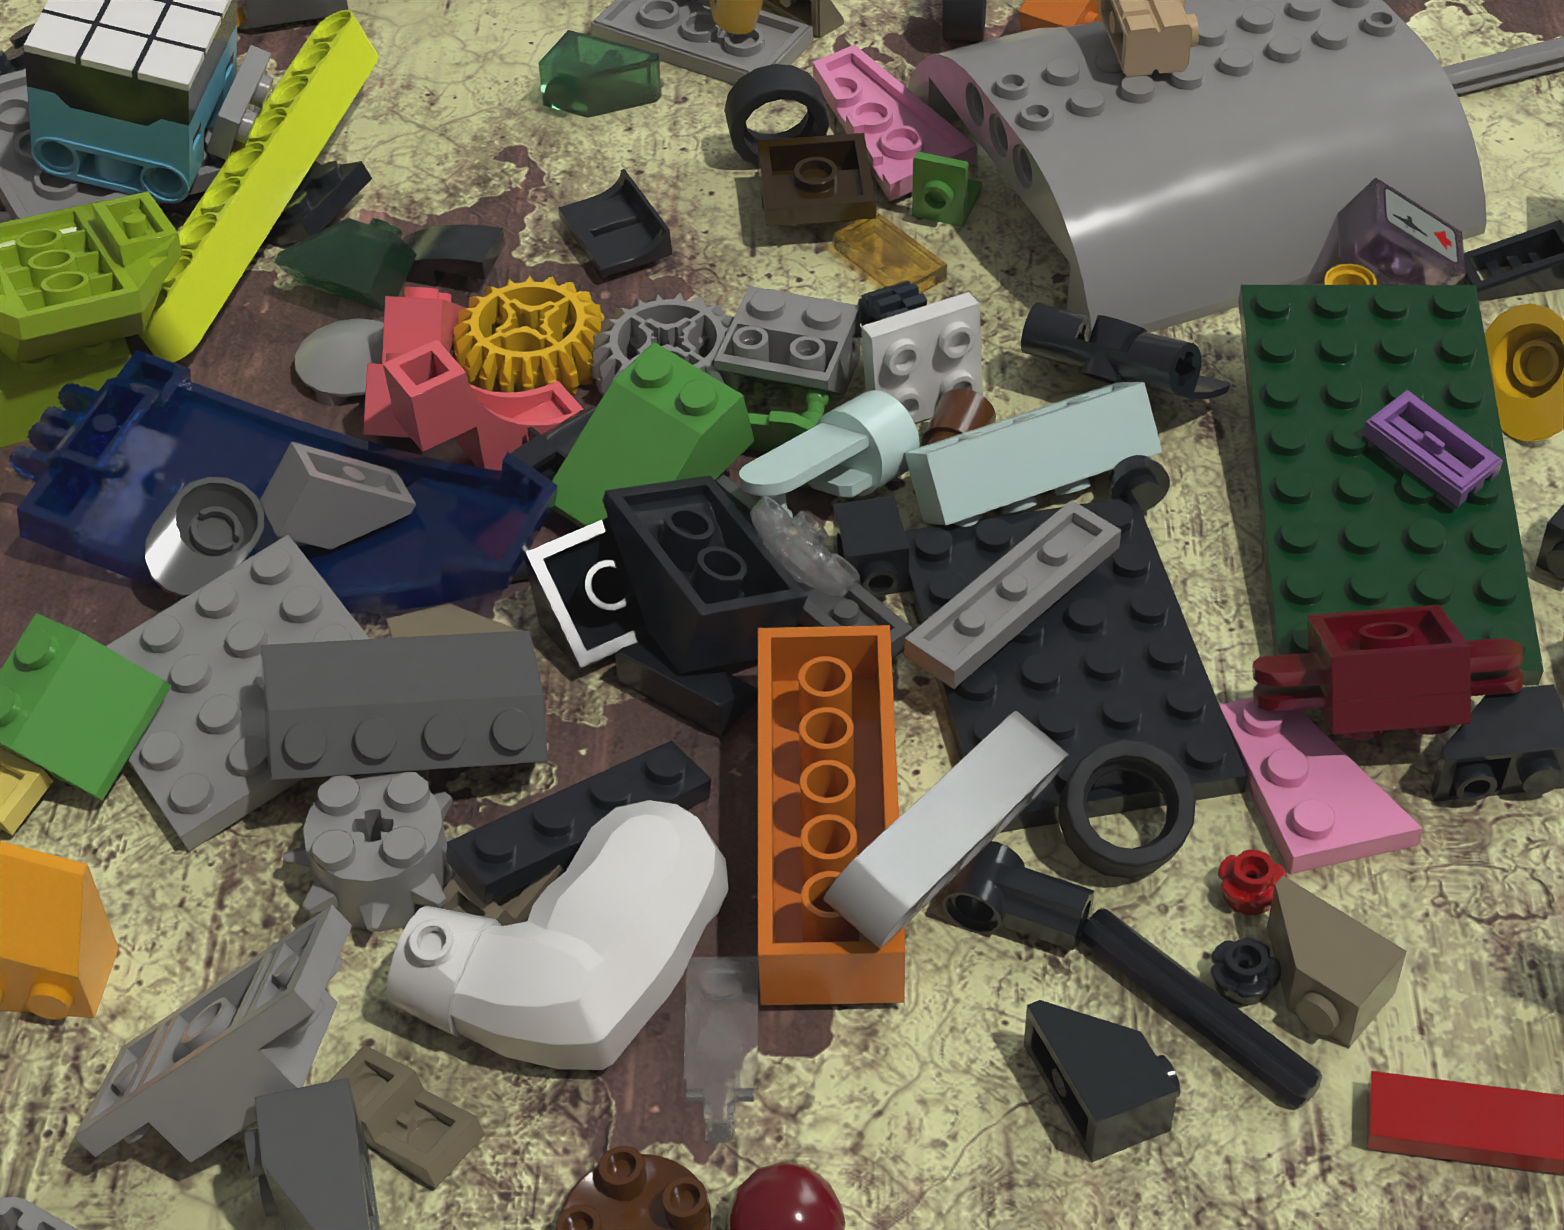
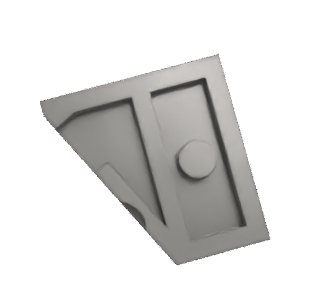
M250 45L218 113L206 152L228 160L239 141L244 144L247 143L258 113L253 112L254 106L263 108L274 78L265 75L271 56L270 52Z

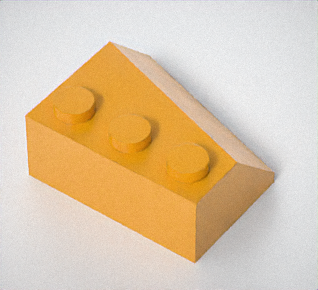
M0 841V1011L34 1013L40 1017L52 1020L63 1019L67 1016L95 1018L119 947L88 864Z

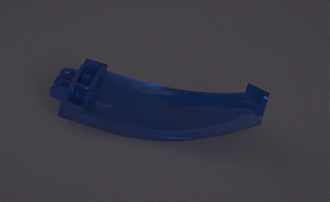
M136 350L115 378L107 379L99 391L86 386L81 387L73 382L63 386L57 398L66 410L61 409V407L49 406L40 416L39 422L41 423L37 422L28 432L27 438L30 440L29 443L36 449L32 450L24 445L22 447L18 446L9 456L10 466L14 468V472L36 483L17 508L21 538L159 589L162 588L151 578L145 562L146 538L153 524L175 495L190 482L206 477L229 478L244 484L260 501L291 442L396 470L416 503L410 515L331 550L310 544L298 546L350 614L401 611L436 606L507 589L524 560L525 552L529 551L556 503L558 485L509 452H507L502 461V471L435 459L379 445L271 411L191 381V369L140 350ZM265 512L263 534L257 547L247 559L280 539L273 532Z

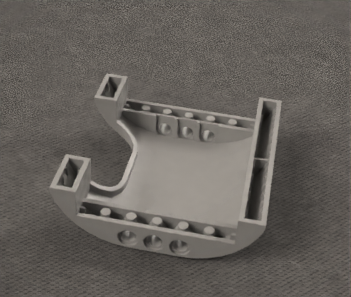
M1185 0L1186 14L1194 13L1197 17L1199 42L1197 47L1190 49L1189 66L1181 72L1159 74L1157 69L1153 71L1152 75L1127 77L1121 69L1101 20L1075 26L1037 28L927 56L917 65L908 85V89L947 122L950 123L957 120L964 122L1070 262L1067 310L1089 317L1090 327L1087 342H1089L1097 315L1123 320L1148 330L1147 333H1151L1239 307L1238 298L1241 285H1313L1323 282L1326 272L1339 264H1356L1370 268L1431 250L1387 221L1384 212V187L1393 190L1450 226L1457 234V241L1485 233L1487 224L1486 200L1481 166L1473 134L1462 104L1446 72L1432 51L1383 0Z

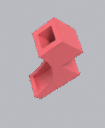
M404 287L403 297L385 296L382 363L436 339L450 353L453 345V327L456 326L458 321V311L466 307L452 303V294L440 293L439 289ZM367 363L363 435L411 438L394 417L383 364Z
M438 339L382 363L394 417L421 451L424 452L457 436L460 448L486 479L511 468L510 454L529 441L527 428L532 427L542 435L573 414L583 410L582 406L559 381L533 390L508 393L493 392L469 384L464 369Z

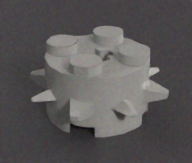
M388 772L369 773L351 777L339 775L331 777L319 787L317 792L318 800L310 807L303 827L305 846L284 852L283 861L311 868L314 883L302 904L303 909L311 915L322 912L333 905L352 925L351 928L381 932L405 927L414 916V913L422 907L440 908L447 902L442 890L450 882L452 876V867L446 862L447 842L453 838L445 837L443 820L453 802L449 794L442 792L433 795L429 790L428 781L416 772H403L400 774Z

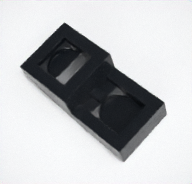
M469 224L443 225L418 230L405 235L384 268L385 278L433 287L438 285L445 272L485 280L505 246L503 228Z

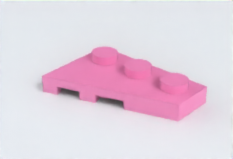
M1253 697L1220 704L1247 773L1246 784L1290 874L1419 845L1423 828L1300 709L1266 711L1254 704Z

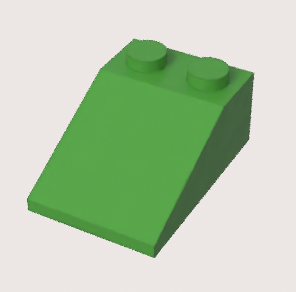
M653 342L610 384L542 498L545 505L578 527L584 528L608 517L602 501L605 490L710 475L716 480L754 442L744 395L656 342Z

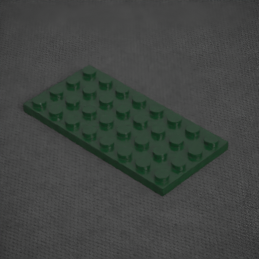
M1241 285L1238 304L1274 656L1308 653L1307 615L1440 605L1466 641L1506 638L1520 643L1523 646V663L1518 668L1523 672V685H1539L1544 669L1476 285ZM1406 390L1503 460L1499 474L1491 481L1486 478L1483 487L1475 494L1470 491L1466 501L1459 507L1363 436L1366 421ZM1399 415L1401 418H1403L1405 421H1407L1409 424H1411L1413 427H1415L1424 434V431L1422 429H1420L1414 423L1409 421L1403 415ZM1444 447V450L1453 455L1467 467H1469L1470 469L1473 468L1465 461H1463L1461 458H1459L1457 455L1448 450L1446 447Z

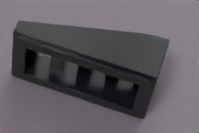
M1561 220L1462 253L1459 255V264L1454 265L1465 285H1476L1479 301L1564 289V224ZM1509 266L1510 271L1503 273L1500 267ZM1487 269L1491 277L1481 280L1476 271Z

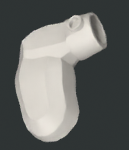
M648 800L616 807L591 827L566 872L547 886L534 903L527 922L501 926L496 919L431 906L420 908L407 923L395 948L387 979L386 992L388 1002L455 1037L463 1035L507 1058L555 1069L604 1070L614 1064L648 1020L667 1000L683 976L704 929L718 914L729 890L726 859L699 818L677 804Z

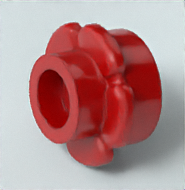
M1245 850L1238 856L1229 855L1220 863L1218 868V877L1222 879L1220 889L1225 902L1235 911L1246 915H1259L1269 911L1275 884L1282 876L1287 878L1283 866L1274 864L1269 854L1259 850ZM1247 876H1254L1258 879L1249 878Z

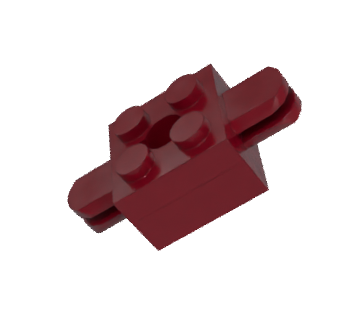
M1440 605L1307 615L1308 653L1263 656L1253 661L1252 665L1253 679L1258 683L1254 686L1253 699L1254 704L1258 708L1266 711L1320 708L1333 734H1341L1346 738L1354 740L1373 739L1379 737L1384 730L1409 729L1414 733L1424 735L1441 734L1448 731L1450 725L1471 724V696L1517 693L1523 688V672L1518 668L1523 663V646L1516 641L1506 638L1466 641Z

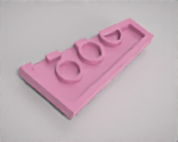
M855 44L813 62V78L820 85L822 95L846 133H864L871 173L889 202L912 192L913 158L917 152L967 161L969 166L976 163L977 146Z

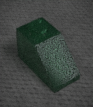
M567 30L538 63L543 106L589 118L655 103L662 97L658 53Z
M346 218L280 251L274 263L300 284L385 312V296H399L417 254L401 239L403 232L396 226L377 218H372L370 224Z

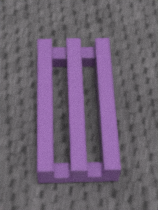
M1408 390L1365 423L1363 431L1365 438L1457 507L1466 501L1470 491L1475 494L1483 487L1486 478L1491 481L1500 472L1502 459ZM1399 415H1403L1409 421H1411L1420 429H1422L1424 431V434L1415 427H1413L1411 424H1409L1407 421H1405L1403 418H1401ZM1444 447H1446L1448 450L1457 455L1459 458H1461L1463 461H1465L1473 468L1470 469L1469 467H1467L1453 455L1444 450Z

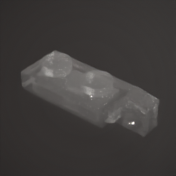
M758 956L691 957L687 965L684 1092L685 1096H687V1103L704 1102L705 1142L735 1143L736 1102H754V1095H758Z

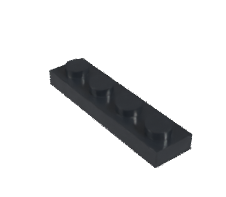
M671 740L448 841L446 862L484 904H487L550 874L558 865L562 868L570 865L591 827L616 807L652 800L677 804L686 810L709 799L712 779Z

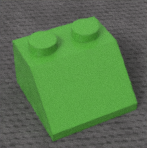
M36 613L0 670V748L43 768L49 776L103 801L172 686L165 680L85 634Z

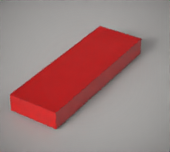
M1371 1071L1367 1092V1149L1564 1175V1095Z

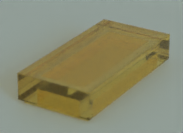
M877 211L876 219L857 220L834 233V249L884 287L903 281H910V284L915 283L919 287V294L947 279V264Z

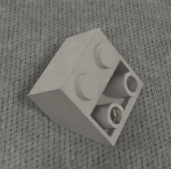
M749 286L714 359V368L744 377L809 389L818 388L826 392L845 395L860 359V305Z

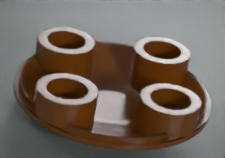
M617 1146L608 1150L601 1157L599 1165L584 1175L571 1189L556 1221V1230H710L711 1209L708 1194L703 1183L686 1167L662 1156L641 1154L634 1147Z

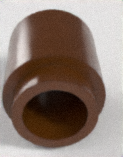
M953 389L947 391L941 397L923 435L922 446L995 423L996 413L992 404L980 393L973 390Z

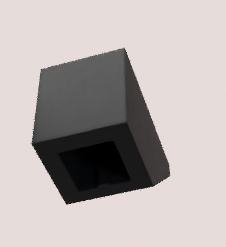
M1555 685L1523 687L1517 693L1485 695L1471 712V724L1461 725L1441 750L1430 791L1434 802L1457 799L1477 801L1488 796L1525 792L1544 794L1554 789H1563L1564 707Z

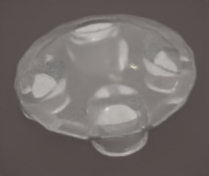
M763 496L750 511L752 523L766 549L785 571L804 584L823 593L843 597L860 579L856 569L847 560L836 553L831 554L822 544L827 539L828 533L817 520L806 512L800 511L794 518H791L779 503L768 496Z

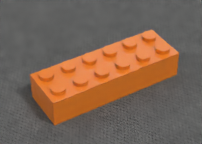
M890 625L758 628V966L761 1005L905 1003L904 927L884 947L879 949L824 901L826 892L843 870L899 818Z

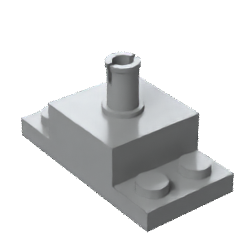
M333 905L329 906L125 1044L119 1051L74 1138L96 1157L122 1139L128 1144L137 1141L153 1126L191 1163L257 1120L255 1097L303 1087L338 1003L325 988L343 964V959L339 955L352 925Z

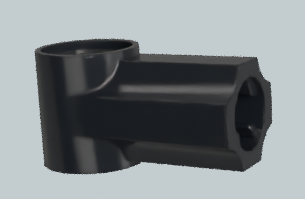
M991 841L954 877L942 905L944 912L950 920L970 932L992 934L999 930L1000 926L1074 950L1075 946L1078 947L1081 941L1082 926L1089 918L1095 890L1025 868L1023 860L1011 848L999 842Z

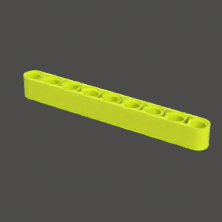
M341 10L333 13L315 27L266 100L263 108L258 112L247 143L238 142L228 160H226L178 232L182 255L162 285L145 332L138 334L160 363L170 364L187 356L199 344L377 64L379 54L352 11Z

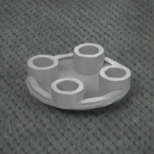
M361 318L336 321L315 330L302 341L294 356L295 371L305 386L315 391L318 402L334 406L342 404L351 396L365 395L367 363L382 364L384 323Z

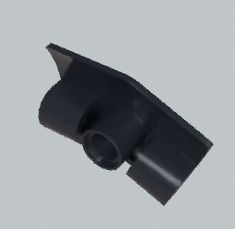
M1036 302L1032 306L1027 316L1021 337L1022 353L1079 369V373L1109 384L1116 382H1145V386L1148 389L1188 399H1210L1226 394L1229 391L1231 383L1200 375L1202 356L1199 347L1194 343L1147 333L1148 330L1140 326L1103 315H1097L1089 342H1087L1090 327L1088 316Z

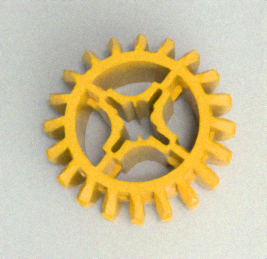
M531 276L528 277L526 282L514 283L507 278L504 287L498 289L486 286L484 297H469L468 308L458 311V321L456 326L453 327L454 335L452 337L455 359L466 372L469 384L484 390L504 393L522 392L559 381L572 396H576L578 385H591L593 382L591 348L594 349L593 336L601 333V321L604 320V315L601 313L600 305L595 304L591 300L590 293L586 291L577 292L573 282H567L558 286L553 276L544 282H534Z

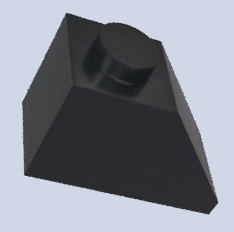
M1042 1000L1027 1005L1024 1048L1091 1163L1171 1131L1176 1098L1180 1096L1181 1092L1180 1083L1171 1062L1164 1055H1155L1141 1031Z

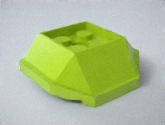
M149 191L0 223V350L14 363L145 332L162 285L182 255L177 230Z

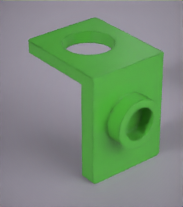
M917 152L913 158L912 216L964 227L982 191V182L968 179L969 163L967 161Z

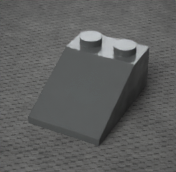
M343 1078L255 1097L258 1128L245 1131V1145L252 1177L259 1178L260 1194L266 1217L279 1215L284 1230H381L371 1159L349 1079Z

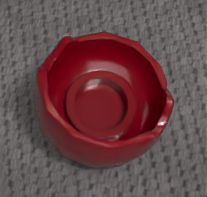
M782 1161L755 1170L735 1189L725 1223V1230H845L846 1222L842 1205L832 1186L819 1173L803 1164Z

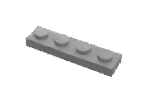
M1073 500L1069 501L905 637L904 656L953 689L956 688L1114 553L1120 546L1121 529Z

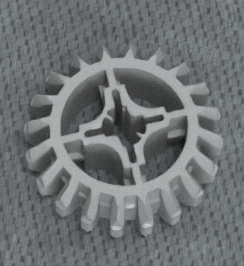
M681 293L674 299L665 300L657 294L654 301L647 303L635 299L633 308L630 310L616 308L614 319L601 321V333L593 336L594 349L591 348L593 358L591 360L592 377L596 380V386L602 398L612 381L653 342H656L738 392L740 384L744 382V376L719 371L714 368V359L734 317L725 316L721 305L706 307L703 297H698L691 302L684 301Z

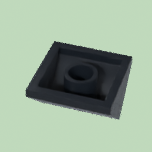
M608 517L525 552L524 560L539 625L577 670L612 656L623 647L652 638L647 630Z

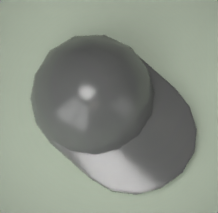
M206 477L190 482L175 495L153 524L146 538L145 562L151 578L165 592L185 598L247 560L257 547L264 531V510L258 497L244 484L229 478Z

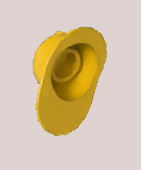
M1532 303L1513 306L1498 315L1485 332L1501 429L1511 438L1524 442L1542 441L1564 429V319L1548 307Z

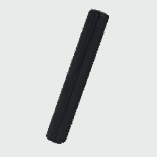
M1100 908L1085 921L1081 934L1083 944L1291 1105L1302 1107L1315 1095L1322 1079L1320 1070L1111 911Z

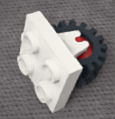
M903 281L861 295L862 298L858 300L857 305H860V323L862 325L860 327V338H862L866 392L877 390L891 395L905 407L914 423L932 418L941 397L947 391L968 389L976 391L983 396L980 303L969 292L927 305L928 300L924 293L919 294V287L915 283L910 284V281Z

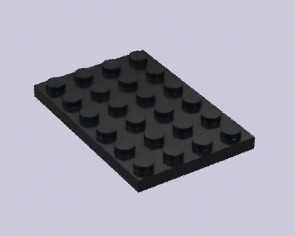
M1125 498L1079 504L1121 529L1119 548L956 688L953 689L935 677L960 760L1014 711H1018L1069 754V758L1051 782L1001 832L1059 823L1060 794L1079 760L1099 745L1123 739L1147 742L1172 755L1188 774L1196 800L1245 792L1247 773L1139 503L1127 504ZM1062 507L979 519L976 524L968 527L949 524L946 526L940 525L905 531L909 545V592L919 625L936 613ZM1120 770L1105 774L1093 784L1087 795L1086 812L1088 818L1165 806L1166 804L1163 795L1151 781L1135 772Z

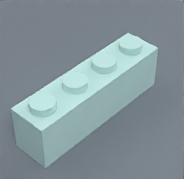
M1116 382L904 452L923 522L945 526L955 524L968 527L982 519V513L999 507L1002 513H1012L1030 508L1037 504L1035 495L1054 489L1055 495H1064L1088 488L1091 485L1089 481L1090 476L1107 471L1108 477H1110L1113 468L1123 459L1134 455L1149 457L1161 453L1162 448L1145 382Z

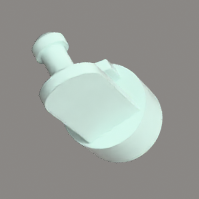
M867 391L824 414L818 420L815 427L743 466L739 472L740 485L745 492L761 496L762 512L758 516L760 529L769 535H782L792 528L794 524L792 511L787 509V492L807 482L813 489L839 497L868 495L909 471L904 452L920 447L918 431L912 417L897 399L882 391Z

